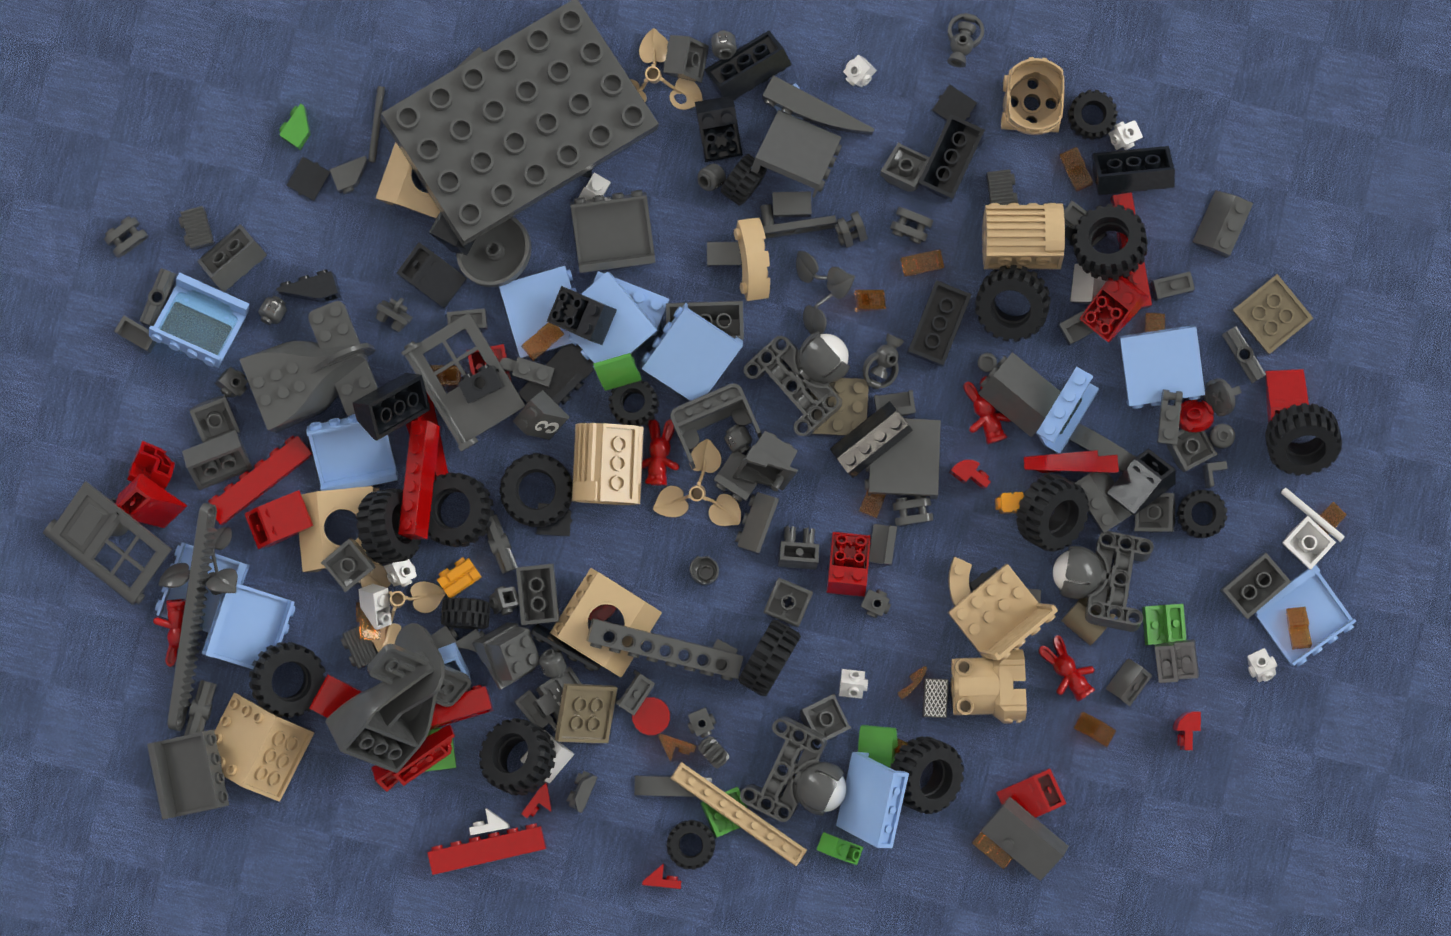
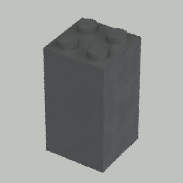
M1012 352L1008 358L1004 355L980 384L983 388L978 394L1032 438L1040 428L1061 391Z

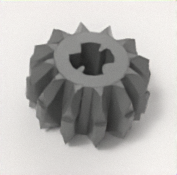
M707 737L698 746V750L714 768L718 769L727 763L729 754L714 737Z

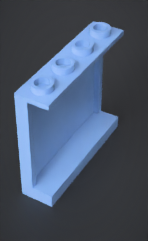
M565 266L517 279L499 287L520 358L526 359L532 355L573 344L568 338L570 334L567 330L562 331L560 327L547 322L561 286L577 292L576 288H571L572 274L570 269L566 270Z
M606 272L582 293V295L617 309L603 345L584 339L569 331L567 332L570 334L568 337L575 346L578 344L583 349L581 351L582 355L587 360L591 359L594 363L632 353L659 330L610 272Z
M685 303L683 307L679 306L673 315L675 317L673 321L667 322L663 328V335L654 340L652 344L653 349L650 353L646 352L641 361L643 362L642 370L692 401L710 392L742 348L743 340L737 336L734 339L690 310L688 304Z
M1190 325L1118 336L1128 399L1126 403L1128 406H1132V409L1144 407L1143 404L1151 403V406L1161 405L1163 389L1174 393L1181 391L1183 392V398L1189 397V400L1200 399L1201 395H1205L1196 326Z
M355 414L343 419L333 418L324 423L314 422L307 426L306 433L309 436L321 491L367 487L398 480L389 436L386 435L379 440H374L356 420Z
M183 542L181 546L178 545L174 554L176 556L174 564L187 563L190 570L194 546ZM215 554L218 571L228 568L234 569L238 575L237 583L243 585L250 565ZM210 563L209 566L212 570L208 571V574L215 572L213 563ZM189 580L180 587H162L161 592L164 593L162 600H158L155 607L157 616L168 619L167 600H186ZM206 586L208 593L204 594V596L207 598V601H203L206 608L202 609L205 616H201L204 623L200 624V627L203 628V631L209 632L221 594L213 595Z
M1317 565L1311 570H1305L1291 580L1290 584L1254 613L1291 666L1297 665L1298 667L1307 661L1306 657L1312 653L1314 656L1323 650L1321 646L1325 643L1331 644L1336 641L1339 633L1342 631L1347 633L1354 628L1353 623L1356 622L1322 577Z
M237 583L236 593H221L202 654L254 669L252 663L254 660L257 661L259 659L258 654L261 651H267L266 647L270 645L276 646L277 643L282 642L283 636L288 633V621L295 612V602Z
M852 752L846 778V796L840 805L836 826L877 848H893L909 773L895 771L869 758V753Z

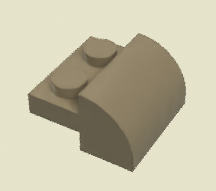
M1086 597L1079 599L1061 621L1087 644L1092 645L1107 627L1090 624L1086 621L1085 611L1088 600ZM1091 610L1093 615H1099L1097 611ZM1110 614V617L1114 619L1116 615Z

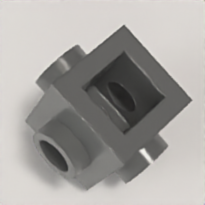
M229 367L214 384L221 389L220 391L223 395H226L228 398H234L237 395L240 397L247 389L245 385L248 380L245 379L246 376L241 371Z
M515 586L496 588L495 592L489 596L490 607L493 609L494 615L502 613V616L511 614L513 609L519 606Z
M868 589L860 607L867 610L866 614L877 618V616L882 617L883 613L887 615L891 604L888 603L890 599L887 598V593L878 589L876 592ZM875 600H878L880 602L879 607L874 606L873 603Z
M706 707L688 715L690 719L688 727L691 734L696 733V736L701 735L702 738L712 734L711 730L715 729L713 725L717 723L713 714H708ZM700 720H704L706 722V725L704 727H700L698 725V722Z

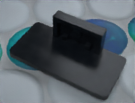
M570 344L563 346L546 364V366L555 368L550 387L547 388L528 382L519 391V395L528 403L543 390L558 406L560 404L565 405L571 398L570 394L574 390L578 391L585 384L583 381L595 370L593 368L594 362L591 359L587 360L582 355V349L578 345Z
M537 624L532 629L531 634L534 635V639L542 643L545 641L550 644V648L557 652L562 651L566 653L570 660L580 661L590 671H598L601 668L600 664L550 633L551 630Z

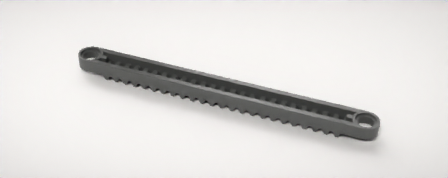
M208 503L202 504L198 515L168 715V728L176 731H181L184 727L187 708L191 706L189 699L193 697L190 691H194L191 684L195 683L192 677L196 676V673L193 672V669L197 668L194 662L198 661L195 654L199 653V650L196 648L200 646L198 639L202 638L199 631H203L200 624L204 623L201 616H205L202 609L206 608V605L203 604V601H207V598L204 596V594L208 593L206 582L208 578H211L208 571L212 570L209 564L213 563V560L210 559V556L214 555L211 549L215 548L212 541L216 540L213 534L218 531L214 528L217 514L216 506Z

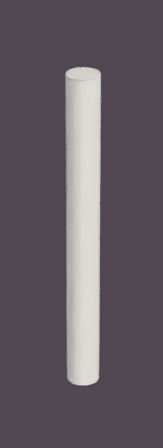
M1286 487L1282 490L1281 494L1335 539L1339 542L1344 539L1345 536Z

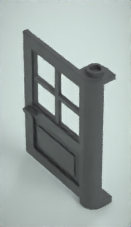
M470 312L425 340L416 344L414 341L404 346L405 350L401 352L407 358L414 372L422 375L426 392L457 441L460 451L479 442L476 438L478 435L526 406ZM466 329L476 347L456 358L446 340ZM443 343L453 361L434 372L423 354ZM478 350L486 364L496 367L505 387L468 404L459 386L446 393L436 375L456 364L462 376L466 375L459 361ZM483 378L477 379V387L483 388L485 386Z
M87 481L83 483L58 521L53 519L43 531L46 537L132 605L136 603L139 605L145 598L144 588L172 550ZM120 523L136 535L125 552L109 540ZM139 539L156 551L145 568L128 555ZM105 544H108L122 555L111 572L95 560ZM125 559L142 571L131 587L114 575Z

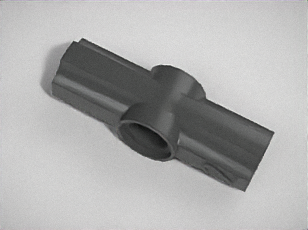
M160 269L154 286L148 294V301L140 322L149 326L155 325L168 301V295L177 274L166 269ZM161 293L163 296L162 300L158 303L154 302L155 294Z
M1237 326L1222 334L1234 355L1235 361L1240 364L1251 384L1266 375L1254 356L1253 349L1248 346ZM1240 350L1248 352L1247 360L1240 358Z
M497 514L490 516L489 521L492 524L490 527L485 528L488 543L493 555L496 556L502 574L508 573L516 569L517 563Z
M204 680L200 681L196 697L190 706V717L184 736L204 731L206 721H208L211 715L212 701L217 684Z

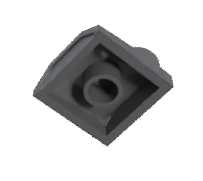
M898 142L881 169L880 175L886 182L908 192L915 191L919 187L918 182L930 157Z
M226 395L207 400L189 409L203 443L234 430L240 432Z
M1182 429L1178 432L1177 445L1167 444V448L1176 465L1183 472L1218 455L1205 431L1188 432Z
M1163 493L1135 515L1134 531L1174 532L1176 505L1174 493Z
M349 538L321 562L340 584L345 593L376 568L371 558L367 556L363 548L352 538Z
M835 693L800 710L803 724L823 734L827 740L851 729L835 697ZM813 739L816 745L821 744L820 740Z
M583 771L582 774L578 773L574 782L577 784L575 792L571 790L567 799L570 802V807L580 813L584 811L598 776Z

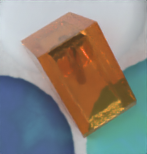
M855 290L856 312L886 309L884 290Z
M445 365L430 366L432 370L435 372ZM456 365L436 375L441 385L445 387L457 386L458 382L461 381V372Z
M1082 712L1074 726V729L1105 747H1108L1116 733L1115 729L1085 712Z

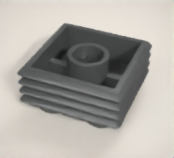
M777 578L764 613L799 627L813 592L782 578ZM791 597V602L794 604L786 608L783 599Z

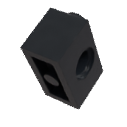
M487 364L480 367L478 373L474 375L469 373L461 377L462 381L458 382V385L468 404L505 387L495 366ZM480 377L485 380L483 388H478L476 385V381Z

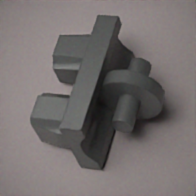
M391 298L389 303L383 300L376 307L378 309L376 319L385 323L389 316L395 320L391 327L398 332L409 324L413 317L406 313L408 308L402 305L404 302L403 298H400L398 302Z

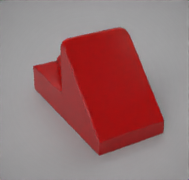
M547 783L540 787L521 814L524 817L528 818L530 815L534 817L540 809L537 806L539 803L552 812Z
M663 863L642 882V885L681 889L682 880H678V876L667 875L666 879L663 878Z

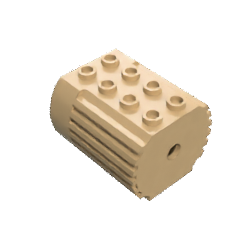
M991 203L985 205L982 224L984 269H1000L1001 266L1005 265L1007 268H1010L1011 265H1017V268L1022 269V266L1028 269H1061L1065 249L1063 204L1048 203L1038 205L1037 203H1029L1027 205H1019L1018 203H1010L1008 205H1000L998 203Z
M608 423L575 424L572 502L640 505L644 427Z

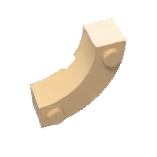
M760 217L738 220L737 227L734 229L735 240H738L742 260L740 291L745 295L747 301L769 298L770 277H768L767 267L770 266L769 253L765 251L764 239L766 237Z
M953 557L948 576L949 592L954 607L971 593L969 574L972 564Z

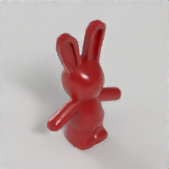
M987 376L982 377L980 384L985 380ZM969 381L965 382L963 385L964 391L972 400L975 413L981 417L970 426L969 431L975 433L983 426L987 445L1006 439L1007 435L1004 433L1000 421L1011 422V420L1002 413H995L996 408L983 397H980L974 384Z
M655 419L649 421L651 436L649 452L651 457L642 460V469L648 467V476L645 484L667 486V467L675 471L680 467L678 463L666 458L671 451L670 440L675 430L671 419L666 421L662 437L660 436L658 421Z
M185 599L167 600L168 620L158 617L153 620L155 625L170 629L167 634L169 647L165 658L166 665L169 667L175 664L177 658Z
M1057 635L1053 638V645L1058 657L1048 647H1039L1038 652L1040 656L1053 665L1056 674L1064 677L1056 690L1058 695H1062L1067 686H1069L1078 702L1095 691V688L1083 676L1092 674L1095 671L1094 667L1087 666L1076 669L1075 661L1068 655L1061 636Z

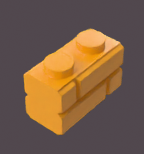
M1024 493L1000 494L995 499V509L999 510L1000 514L1017 513V509L1020 507V499H1023Z
M463 557L454 563L456 567L451 570L446 568L438 574L440 578L437 581L449 598H453L482 578L470 558L465 560Z

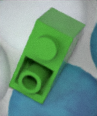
M300 103L298 107L295 106L292 109L289 121L284 122L279 129L281 132L279 136L299 150H301L311 135L306 108Z
M823 832L817 850L857 865L863 847Z

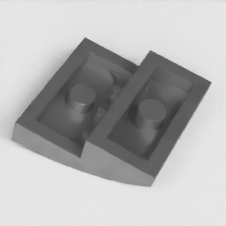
M1195 639L1155 645L1159 683L1178 682L1179 679L1199 677Z

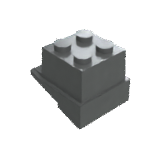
M764 431L756 444L751 447L732 477L751 484L757 482L770 486L773 491H778V489L784 490L798 471V469L790 467L798 450L794 449L791 444L778 439L773 433Z
M506 622L472 642L482 663H485L499 690L536 669V666L540 665V657L530 630L519 627L518 623Z

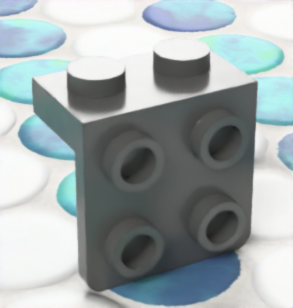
M737 451L731 453L720 472L714 478V482H716L715 486L724 492L727 489L733 493L731 495L733 498L741 502L742 499L747 501L758 483L751 484L732 477L745 457L744 454H740Z

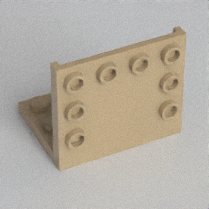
M1005 564L947 613L982 657L998 661L1001 659L1003 661L1011 655L1010 651L1013 648H1019L1026 642L1025 638L1039 632L1040 626L1044 622L1049 623L1056 617L1054 614L1058 610L1054 605L1038 603L1011 567Z
M235 692L214 731L224 777L243 788L279 802L314 735L313 731L280 718Z

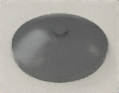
M512 217L478 237L467 256L456 253L457 262L464 275L475 284L483 287H500L515 280L526 268L531 255V239L524 225L515 217Z

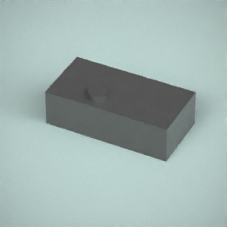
M1010 796L987 820L981 830L982 833L1040 881L1060 861L1069 847Z

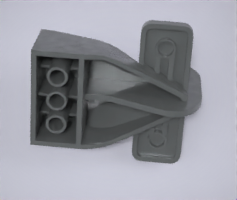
M334 301L309 313L308 319L317 342H286L239 359L268 431L277 433L309 420L324 412L338 396L341 399L346 414L348 416L355 414L352 403L378 389L367 361V357L376 350L369 343H360L346 306L342 302Z
M416 623L404 626L398 633L395 644L385 645L368 664L367 670L370 676L382 682L348 700L325 721L340 752L395 773L400 771L425 741L431 727L435 703L451 707L471 685V680L467 674L444 665L443 658L426 628Z

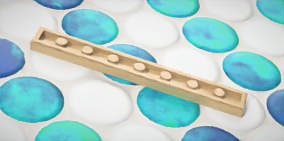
M681 762L670 777L671 780L794 866L799 864L807 850L684 763Z

